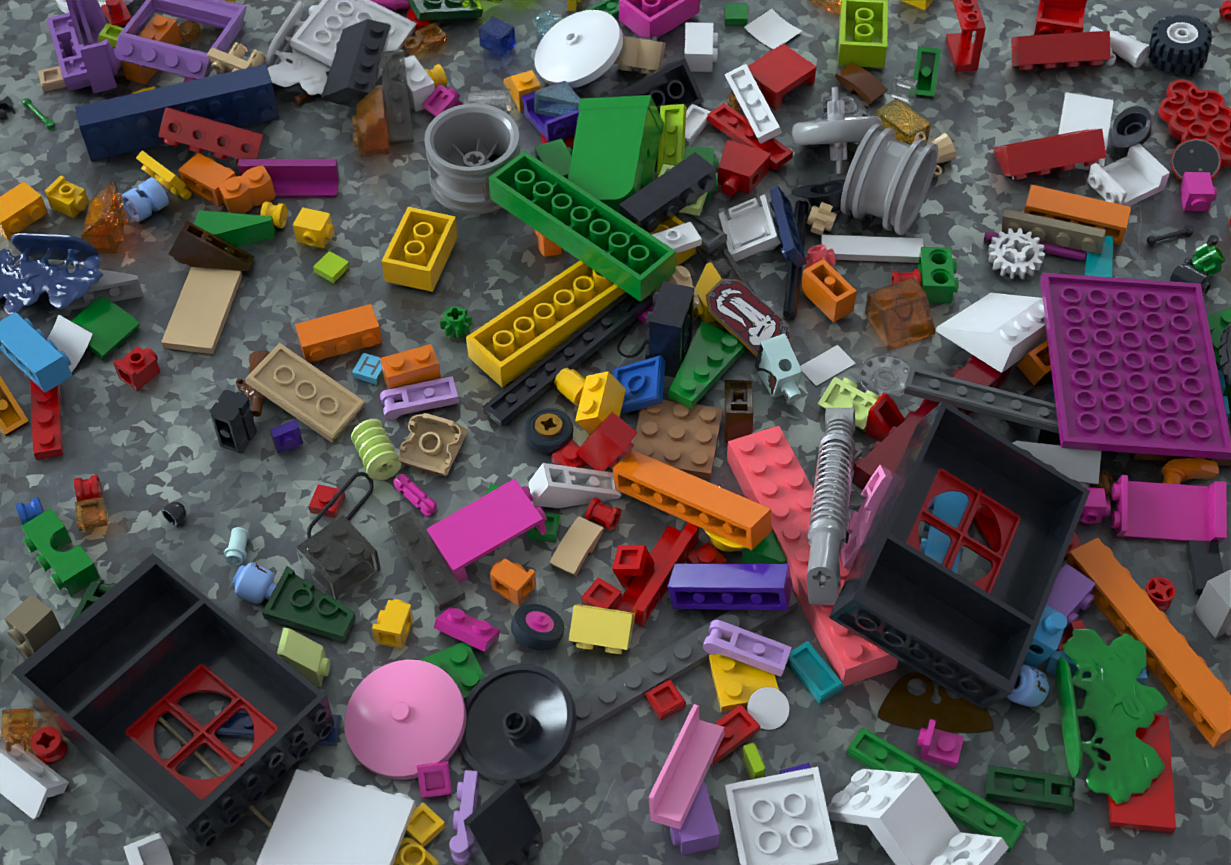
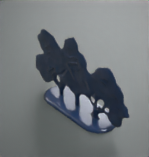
M16 233L11 236V242L22 254L15 257L12 256L9 249L4 248L0 251V299L2 297L7 299L4 309L9 315L14 312L18 313L22 307L35 303L43 292L48 293L49 301L53 306L62 310L74 300L85 295L90 286L99 282V279L103 276V273L99 270L102 260L97 249L89 242L75 236ZM29 256L37 259L34 261H29ZM20 259H21V261L19 262V264H18L17 266H15V265H14L15 262H16L17 260H20ZM48 259L65 260L58 265H50L48 263ZM69 263H71L70 265L75 264V272L69 273L67 269ZM65 264L64 268L59 269L61 265ZM79 264H83L82 269H79Z

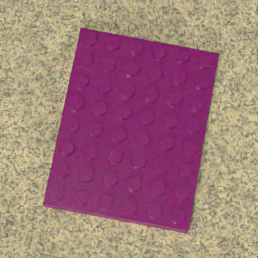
M1042 273L1040 282L1061 448L1231 459V436L1201 284Z

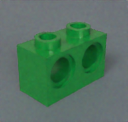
M921 247L918 260V269L921 275L920 302L952 303L953 293H958L959 280L954 277L957 271V259L952 257V248Z

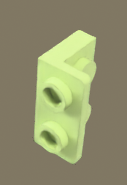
M834 376L818 402L819 407L825 410L826 408H854L855 427L865 432L868 411L879 399V396L869 390L864 393L856 389L858 385L845 377L843 380H840Z

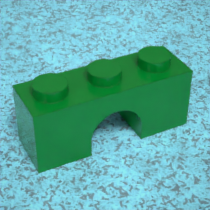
M51 508L21 526L26 536L22 539L24 545L30 553L36 551L39 555L36 557V560L45 572L47 570L52 572L50 578L59 591L64 588L68 595L72 597L88 587L92 579H101L93 561L80 545L69 551L59 552L64 546L71 543L72 540L65 525Z

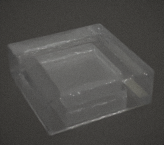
M896 74L893 78L890 97L913 104L916 98L918 81Z

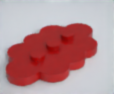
M1187 80L1171 82L1166 92L1167 98L1161 101L1158 110L1160 118L1169 123L1168 133L1172 137L1179 139L1180 143L1194 138L1205 139L1213 143L1220 151L1222 159L1220 167H1231V108L1224 106V97L1214 90H1199L1194 83Z

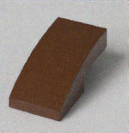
M852 62L834 76L849 93L855 90L868 105H871L888 90L871 73Z

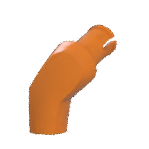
M1197 457L1168 461L1162 468L1164 475L1162 483L1181 485V482L1189 479L1211 480L1219 474L1218 464L1215 461Z

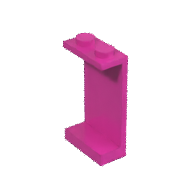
M1122 475L1112 485L1111 496L1112 500H1116V511L1112 512L1111 526L1116 528L1115 537L1173 541H1218V544L1227 538V482L1215 481L1210 486L1128 481V475Z
M516 479L509 481L427 528L432 544L458 584L468 579L465 566L535 526L541 535L547 533L544 524L547 520L545 513L539 505L534 507L531 502L533 497L525 485L521 487Z

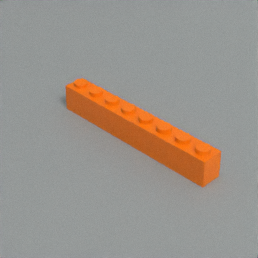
M1097 537L1070 551L1066 564L1096 583L1092 593L1095 596L1094 604L1121 636L1129 634L1135 640H1139L1145 645L1147 668L1210 745L1215 748L1231 739V694L1227 691L1225 684L1215 677L1207 667L1205 660L1198 656L1188 645L1184 635L1177 632L1169 622L1167 615L1155 606L1150 600L1149 594L1133 580L1129 570L1122 567L1114 557L1112 550L1105 546Z

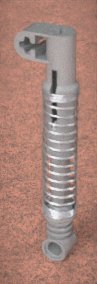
M826 408V431L819 445L807 536L810 546L807 570L809 605H834L841 591L839 553L846 539L855 443L852 435H855L854 408Z

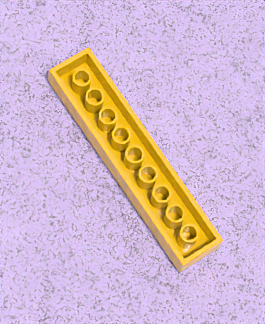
M674 216L660 224L649 234L652 235L685 223ZM696 247L676 253V266L696 254ZM578 261L466 337L468 357L498 385L504 387L534 366L626 291L582 261Z

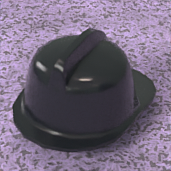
M1141 106L1131 107L1122 111L1113 123L1112 145L1118 148H1128L1138 143L1140 145L1144 144L1150 138L1152 131L1150 112Z
M840 179L823 184L801 186L793 189L792 195L807 198L812 207L816 206L819 208L821 202L833 206L831 212L841 210V197L845 180Z

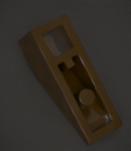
M187 220L168 253L177 262L191 267L249 271L255 256Z
M725 380L724 438L725 443H728V441L753 434L754 413L752 381Z

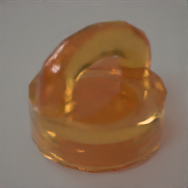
M1104 470L1099 472V483L1089 488H1104L1105 497L1109 499L1112 498L1111 492L1114 481L1110 473Z

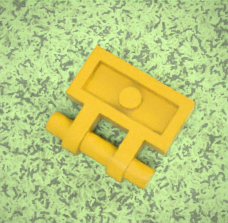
M144 151L140 152L136 159L143 164L141 169L152 178L155 177L160 185L168 190L171 189V193L175 196H181L185 200L191 197V192L182 180Z

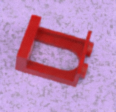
M952 0L962 30L961 33L946 34L945 39L954 71H978L986 30L978 1ZM973 31H976L975 39H974V45H973V43H972V35H973Z

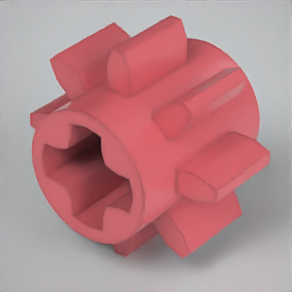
M823 244L811 247L807 251L808 256H805L806 268L822 259L831 267L836 264L833 248L827 250Z

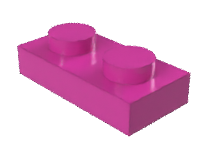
M449 607L439 615L434 625L435 629L484 652L499 639L501 631L486 621L473 618L465 614L464 611Z

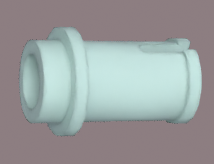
M241 527L232 529L229 546L224 550L227 563L240 565L247 558L245 549L249 536L248 530Z

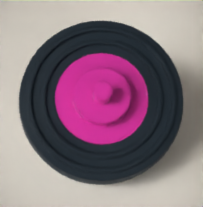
M526 604L519 607L515 612L511 622V631L516 640L524 646L534 650L546 651L555 648L561 641L564 634V622L549 607L540 604Z

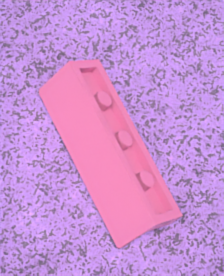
M693 705L649 795L650 820L680 830L725 735L723 726L700 720L699 705Z

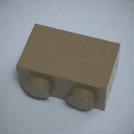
M32 594L5 618L10 629L8 635L18 644L16 650L25 659H28L62 630L52 609Z

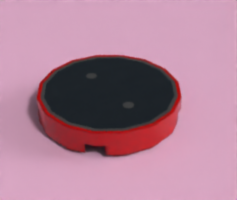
M1194 138L1185 140L1172 152L1170 167L1172 174L1180 182H1182L1185 172H1210L1211 180H1214L1220 171L1222 159L1220 151L1213 143L1205 139Z

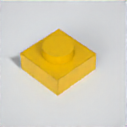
M422 802L413 811L405 833L424 848L446 826L445 822Z

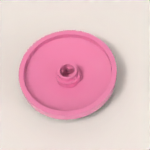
M401 660L386 664L370 673L353 692L345 713L346 739L355 757L374 774L393 780L418 778L417 765L447 761L458 748L466 726V706L463 696L454 680L436 665L420 660Z

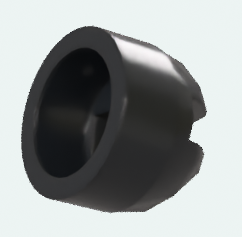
M173 501L161 509L163 517L173 526L180 524L186 517L185 506L180 502Z

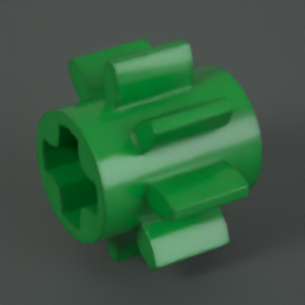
M1205 243L1196 249V252H1194L1196 256L1192 258L1195 268L1204 273L1208 272L1210 277L1222 271L1221 268L1223 266L1221 264L1225 262V257L1217 245L1209 247Z
M453 306L447 311H443V318L440 319V327L445 329L446 336L457 339L465 334H469V326L473 325L472 315H467V308L463 309L458 306Z

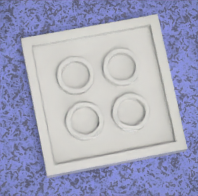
M818 767L725 785L740 865H829L838 863Z

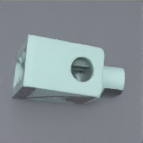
M784 333L761 341L754 368L769 393L775 398L784 395L788 403L799 400L802 397L798 388L802 370L787 336Z

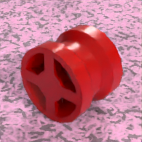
M97 474L91 475L89 479H74L75 494L80 506L86 505L88 501H103L102 486Z
M1159 576L1149 579L1145 586V591L1149 594L1150 600L1163 612L1167 611L1175 596L1176 589L1174 584L1167 578Z
M50 726L42 727L31 737V748L37 758L46 765L56 764L65 757L67 745L56 728Z

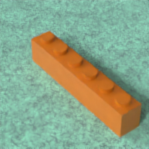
M633 450L613 467L615 490L750 550H753L772 531L770 508Z

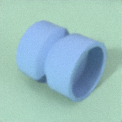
M152 177L139 184V189L132 188L121 195L122 203L127 212L138 223L151 216L152 210L157 212L169 205L164 189Z

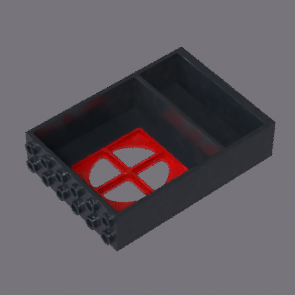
M942 401L917 423L828 618L983 710L1012 693L1090 490L1083 487L1078 481L1060 473L1052 465L1046 464L1034 457L1029 451L1011 443L1003 435L997 434L985 427L980 421L967 416L954 405ZM946 492H961L968 497V503L957 527L951 526L927 510V504L934 497ZM979 505L985 506L996 522L999 532L998 552L992 551L968 535V529ZM920 521L929 524L950 538L951 542L942 564L922 553L918 537ZM961 546L970 549L991 563V570L984 577L970 582L951 570Z
M151 554L11 672L27 703L197 855L204 849L213 846L218 836L228 826L236 824L241 818L242 813L251 804L259 802L264 796L265 791L274 782L282 780L287 774L288 769L297 760L304 759L311 747L318 740L326 738L335 725L329 701L324 692L154 554ZM197 692H213L232 699L231 703L206 725L200 724L178 705V701L182 697ZM239 710L248 712L254 726L253 746L245 757L237 756L215 737L217 730ZM165 713L172 714L194 734L192 739L168 760H163L159 757L154 741L156 724ZM202 745L209 746L231 765V770L227 774L212 779H194L176 772L178 766Z

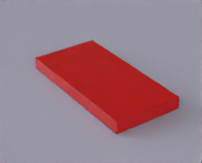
M1154 714V720L1148 728H1137L1136 737L1155 749L1165 768L1157 778L1151 781L1150 787L1144 793L1131 794L1128 802L1117 804L1108 794L1110 827L1174 833L1176 829L1169 717L1167 715ZM1106 752V759L1108 762L1110 761L1111 757L1110 754Z

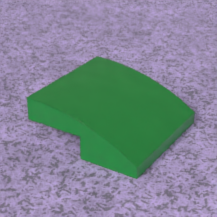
M102 296L71 321L92 333L87 347L101 360L140 326V322L129 313Z

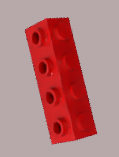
M1110 30L1011 38L1012 66H1019L1020 70L1034 69V65L1042 64L1043 69L1057 68V63H1065V67L1080 66V62L1088 61V66L1103 65V60L1111 59Z
M165 108L159 137L164 138V143L178 146L179 142L188 145V150L202 153L203 149L213 152V157L226 160L227 156L237 158L236 163H238L239 159H258L264 134L172 108Z

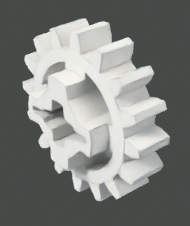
M1009 228L1007 234L1000 231L998 238H992L988 249V262L994 263L993 270L1001 269V276L1009 273L1010 279H1013L1015 275H1019L1021 279H1024L1025 273L1033 276L1035 270H1040L1045 253H1043L1044 245H1038L1040 238L1032 239V232L1030 231L1025 235L1022 234L1021 228L1018 229L1017 233H1014Z

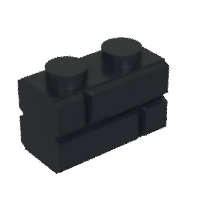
M224 390L218 398V402H215L209 411L220 447L237 453H243L249 444L248 441H251L257 433L249 398L241 392Z

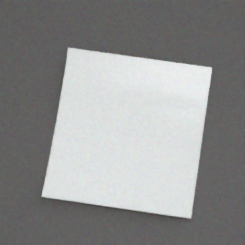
M770 9L745 26V29L756 39L772 49L802 32V30L782 19L773 9Z
M58 315L47 341L52 340L59 352H65L71 362V365L68 367L72 373L82 358L92 333Z

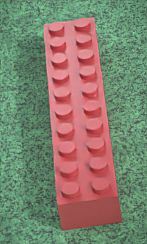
M780 426L728 441L727 462L743 494L747 499L771 509L772 532L787 559L786 564H789L793 584L792 590L799 600V604L835 674L844 683V687L896 669L898 659L828 618L834 605H809L807 570L810 546L807 536L814 489ZM841 549L839 564L842 589L850 571L843 567Z

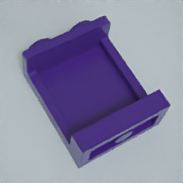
M565 80L522 96L525 116L539 133L543 134L548 142L564 139L576 133L579 106L570 97L569 85Z

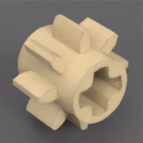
M821 202L819 208L816 206L812 207L807 220V224L812 225L811 232L822 235L824 230L831 231L837 215L831 212L833 206Z

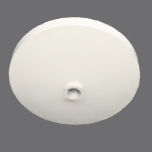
M587 10L570 15L554 25L542 38L535 53V67L541 78L548 85L565 80L569 85V89L583 86L600 77L615 62L623 45L622 30L615 18L604 11Z

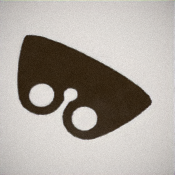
M908 673L900 678L885 697L877 714L879 719L890 724L921 729V727L928 729L930 719L936 720L935 729L946 732L976 733L990 731L994 728L987 708L981 710L963 698H950L946 694V688L940 684L938 686V695L941 697V702L933 703L930 699L934 694L933 683L928 677L920 673ZM912 679L922 680L926 684L925 693L913 695L907 688L908 682Z

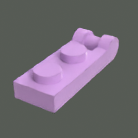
M453 376L387 389L380 394L381 403L385 405L383 408L384 417L387 420H395L404 414L459 403Z
M713 620L709 627L710 636L706 637L703 643V649L707 653H719L780 677L782 676L792 647L720 620ZM726 637L730 639V642L722 640L721 638Z
M465 770L464 781L458 782L457 801H461L460 811H454L453 830H457V835L452 837L449 843L452 860L456 865H465L470 861L464 820L477 809L479 793L477 771Z

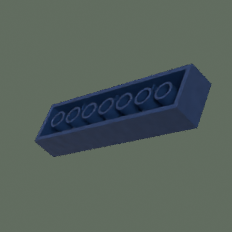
M266 64L75 107L79 127L91 161L166 144L164 143V138L159 137L165 108H172L235 127L280 118L273 84Z

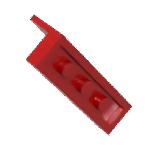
M688 522L683 531L668 526L650 553L655 562L654 569H644L643 575H636L614 610L635 613L634 623L644 627L668 589L674 564H684L686 556L691 554L698 543L699 526Z

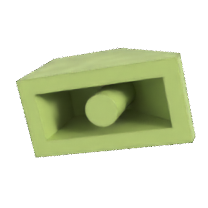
M283 628L277 655L316 687H321L323 677L328 676L330 670V659L326 658L323 646L290 628Z

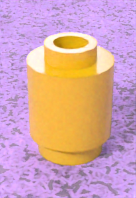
M564 368L557 374L554 384L560 393L576 406H579L586 379L576 370Z

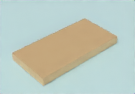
M191 267L161 341L162 347L214 354L242 279L241 271Z
M281 343L246 377V383L331 443L365 407L364 400Z

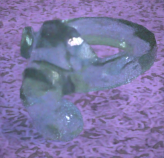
M546 11L535 16L533 24L536 26L537 31L545 36L551 29L550 23L553 21L560 22L563 18L551 15V11Z

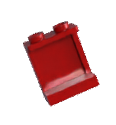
M1039 0L1034 35L1083 32L1087 0Z
M784 43L747 66L765 101L773 110H777L782 106V96L801 83L806 82L810 86L815 83L816 66Z

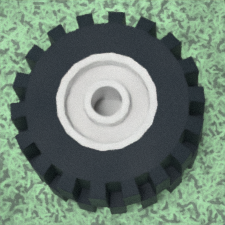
M1179 14L1174 17L1167 16L1165 19L1159 20L1158 24H1155L1149 44L1151 48L1148 58H1151V64H1157L1156 69L1159 71L1164 69V73L1170 74L1172 72L1176 76L1180 74L1190 75V72H1198L1199 69L1205 66L1212 42L1211 29L1207 28L1205 22H1200V19L1196 17L1191 18L1189 15L1181 16Z

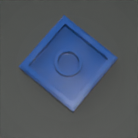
M662 356L614 368L613 376L626 388L620 414L662 403L665 360Z

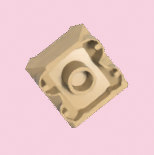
M427 413L413 416L408 424L410 434L407 440L401 443L399 448L398 461L406 466L440 476H447L468 429L452 420Z

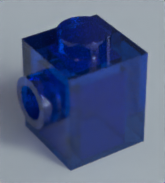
M494 16L478 28L480 46L500 57L509 50H512L516 45L515 27Z

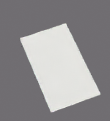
M836 345L800 367L802 372L817 386L856 363Z

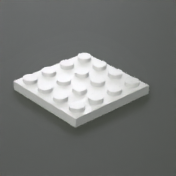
M322 0L292 37L290 46L331 66L343 28L366 19L391 25L389 40L378 75L379 79L415 31L416 23L370 0Z

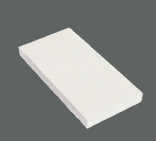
M1066 92L1058 135L1085 129L1103 128L1106 149L1114 100ZM1105 158L1099 159L1098 165L1101 168L1104 167ZM1084 162L1075 164V168L1090 170L1091 167L1084 166Z

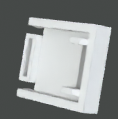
M765 194L760 196L762 207L759 206L757 199L753 198L729 208L731 220L727 219L724 211L719 213L723 232L727 234L726 243L733 262L781 244L770 204Z

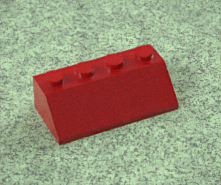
M1103 128L1079 130L993 147L1003 175L1012 176L1013 180L1027 178V173L1035 171L1036 175L1051 173V168L1060 167V171L1075 169V164L1084 162V166H1091L1094 163L1099 164V159L1107 158Z

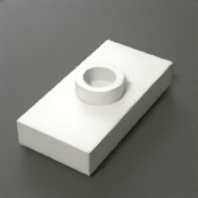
M691 221L652 234V236L674 249L676 253L702 244V238Z

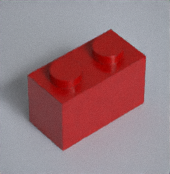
M611 412L588 436L576 454L595 470L604 471L607 467L613 469L622 457L624 458L634 447L631 441L637 435V432L614 412Z

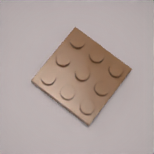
M662 400L661 404L642 408L639 414L636 428L637 435L634 437L632 451H637L695 477L711 480L723 408L695 404L690 409L678 402Z

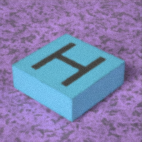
M363 353L352 371L353 378L377 385L383 376L380 357Z

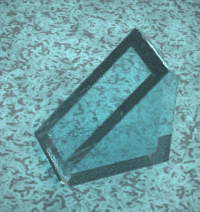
M564 81L535 91L534 113L559 117L578 110L580 98L568 83Z

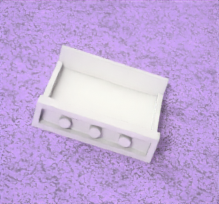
M296 769L256 865H393L412 813L416 809L415 801L402 793H395L393 795L385 793L372 785H366L365 787L355 785L346 778L338 777L333 779L325 777L316 770H307L306 772Z

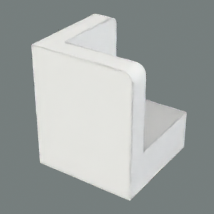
M161 832L124 846L129 865H174L167 843Z

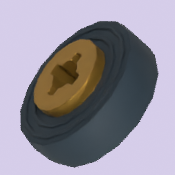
M544 408L537 410L529 416L524 431L527 443L534 450L540 453L552 454L572 440L574 428L571 418L565 412L557 408Z

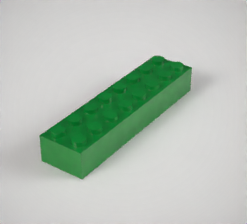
M526 151L520 153L489 177L491 200L640 302L676 272V251Z

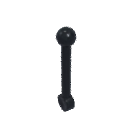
M1186 225L1183 230L1156 237L1150 235L1147 238V243L1154 245L1157 241L1183 234L1191 236L1194 228Z
M1209 236L1207 242L1209 247L1217 245L1219 241L1218 236ZM1194 254L1192 257L1186 258L1184 264L1193 266L1192 258L1196 255Z

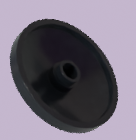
M516 664L498 669L482 679L465 700L466 726L459 747L469 765L490 781L505 784L513 778L517 784L537 779L556 766L571 745L576 729L577 717L572 695L555 674L540 666Z

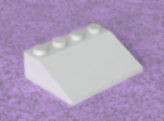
M989 293L936 328V332L1001 373L1048 340L1043 298Z

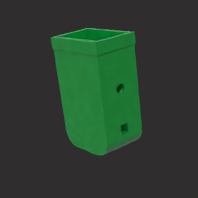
M651 95L583 98L579 102V116L568 180L619 214V204L653 181L664 122Z

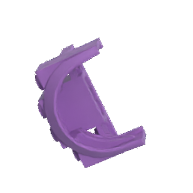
M66 0L69 13L47 18V22L68 91L92 86L93 93L117 88L114 76H116L121 66V61L117 59L114 53L115 48L111 47L108 39L98 43L99 34L107 23L98 0Z

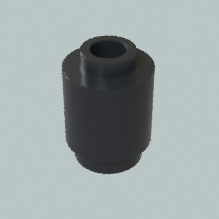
M1180 263L1177 265L1170 277L1171 282L1201 284L1203 296L1208 293L1212 285L1210 275L1189 264L1184 265Z

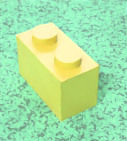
M576 604L573 607L569 641L576 642L575 647L593 649V645L605 646V652L622 654L623 649L628 650L631 646L635 613Z

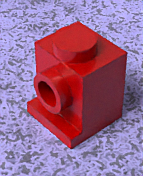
M137 346L120 361L116 359L113 362L119 379L136 391L141 389L160 372L157 363L158 357L150 348L143 350Z

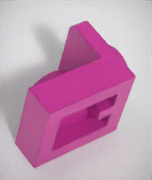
M439 84L422 106L436 117L443 111L454 107V105L459 106L463 104L459 100L460 94L452 87H449L447 90Z
M930 719L928 729L921 727L917 746L923 747L920 759L956 769L964 737L935 729L936 720Z

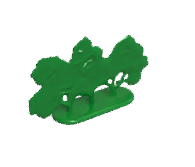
M1074 629L1072 631L1073 637L1067 639L1063 649L1065 654L1076 663L1078 670L1072 677L1067 660L1060 657L1057 661L1055 675L1068 769L1072 777H1077L1082 770L1083 752H1085L1094 763L1093 768L1088 771L1086 778L1088 787L1095 793L1109 794L1117 804L1128 802L1131 794L1144 793L1150 787L1151 781L1157 778L1165 768L1155 749L1136 737L1137 728H1148L1154 720V713L1162 711L1168 705V702L1155 687L1141 685L1137 681L1141 671L1147 667L1146 647L1141 641L1135 640L1129 634H1123L1121 637L1115 638L1112 644L1108 646L1094 629ZM1084 672L1092 673L1091 677L1082 678ZM1073 685L1086 690L1087 695L1082 709H1076ZM1078 716H1088L1095 723L1096 733L1090 741H1081ZM1099 737L1103 738L1101 744L1095 743V740ZM1093 747L1102 748L1109 753L1110 761L1107 762L1097 757L1098 751H1093ZM1097 763H1102L1106 766V770H1100Z

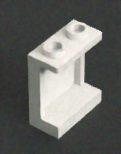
M1138 143L1129 147L1126 157L1103 168L1097 163L1092 164L1087 182L1107 202L1131 206L1163 191L1170 172Z

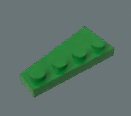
M702 321L669 389L668 398L692 409L744 353L746 347L736 337Z

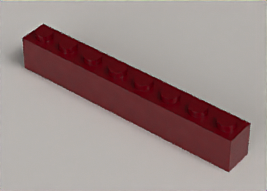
M972 355L963 368L959 367L956 369L952 377L999 389L1007 382L1011 366L1001 373ZM924 399L915 412L910 411L901 425L898 427L894 426L882 442L877 441L873 445L867 456H861L855 462L852 483L863 490L879 465L895 474L917 423L940 403ZM958 408L959 411L967 416L973 413V411Z

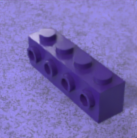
M674 564L668 585L673 609L788 610L793 588L789 564Z

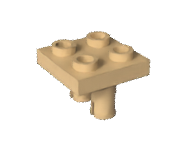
M237 42L234 43L229 53L211 48L207 54L212 63V68L218 75L259 66L266 61V55L261 51L258 52V50H254L247 61L243 60L242 58L248 50L244 45Z

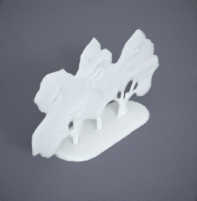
M299 1L275 35L269 47L265 64L268 67L272 83L282 87L301 83V87L308 94H322L328 77L326 72L330 71L331 66L293 48L292 53L282 52L288 41H291L297 27H301L305 22L300 21L303 13V3ZM318 5L309 8L310 15ZM280 56L281 62L279 64L273 65L277 58ZM286 58L292 60L293 63H288Z

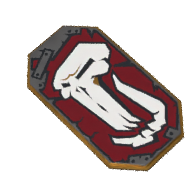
M721 279L706 294L708 313L756 357L761 341L785 333L789 343H792L789 324L742 281Z

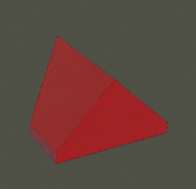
M883 393L869 409L865 429L866 435L881 442L887 437L889 431L894 426L898 427L905 419L894 399L890 398L888 393Z

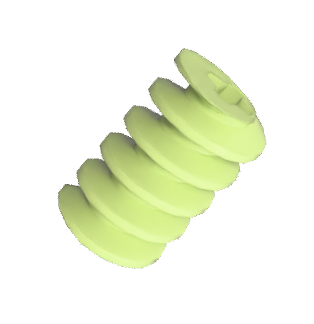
M369 419L354 428L351 440L359 453L361 461H363L369 477L373 480H387L398 473L401 463L398 461V455L394 452L393 445L390 444L389 437L386 436L385 429L382 428L381 421Z

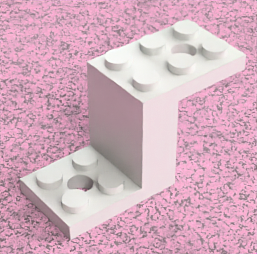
M871 769L859 770L852 776L848 786L833 796L832 803L827 807L831 821L867 825L895 865H994L1009 848L1001 837L960 832L923 778L917 773Z

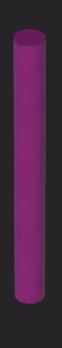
M986 231L984 241L992 242V238H998L999 233ZM1039 242L1038 244L1044 245L1043 253L1081 261L1085 260L1086 251Z

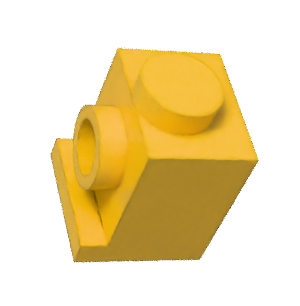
M61 175L45 190L50 207L71 218H75L89 204L85 189L66 181L65 177Z
M398 599L388 600L385 610H381L378 615L377 624L374 623L372 626L376 644L400 649L404 648L414 620L411 604Z

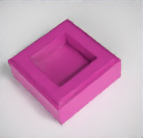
M448 761L417 765L421 798L452 794Z

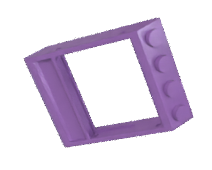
M146 0L119 34L114 53L118 60L193 79L206 78L213 71L212 63L207 56L208 53L138 36L153 15L159 12L223 28V32L211 48L226 52L242 28L247 7L224 0Z

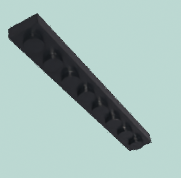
M627 292L622 294L482 406L483 413L500 427L506 425L555 385L554 380L562 369H575L652 306L653 298L648 295L640 302Z

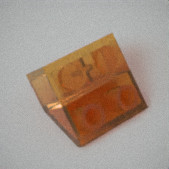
M109 182L91 199L81 238L92 244L98 253H117L119 243L123 242V227L128 223V212L124 210L122 205V193L118 192L115 182Z

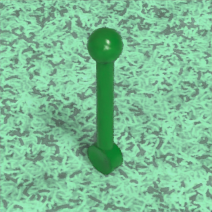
M29 98L23 100V106L29 107L45 123L47 129L50 130L55 127L54 121L47 119L32 105V101Z

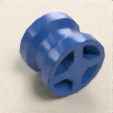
M39 497L33 498L27 504L22 502L16 504L22 525L44 512Z

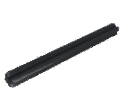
M798 200L795 204L794 216L804 251L809 203ZM792 261L788 265L783 316L794 319L797 316L802 267L797 268Z

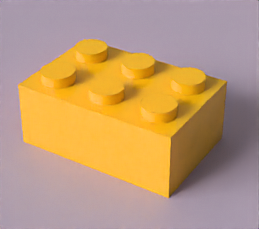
M407 207L381 261L385 282L433 292L458 238L456 217Z

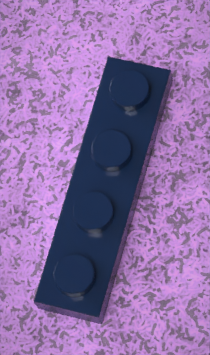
M776 186L769 190L772 199L769 203L776 215L773 219L779 228L777 235L783 244L781 251L788 262L792 261L797 268H800L807 264L791 201L779 186Z

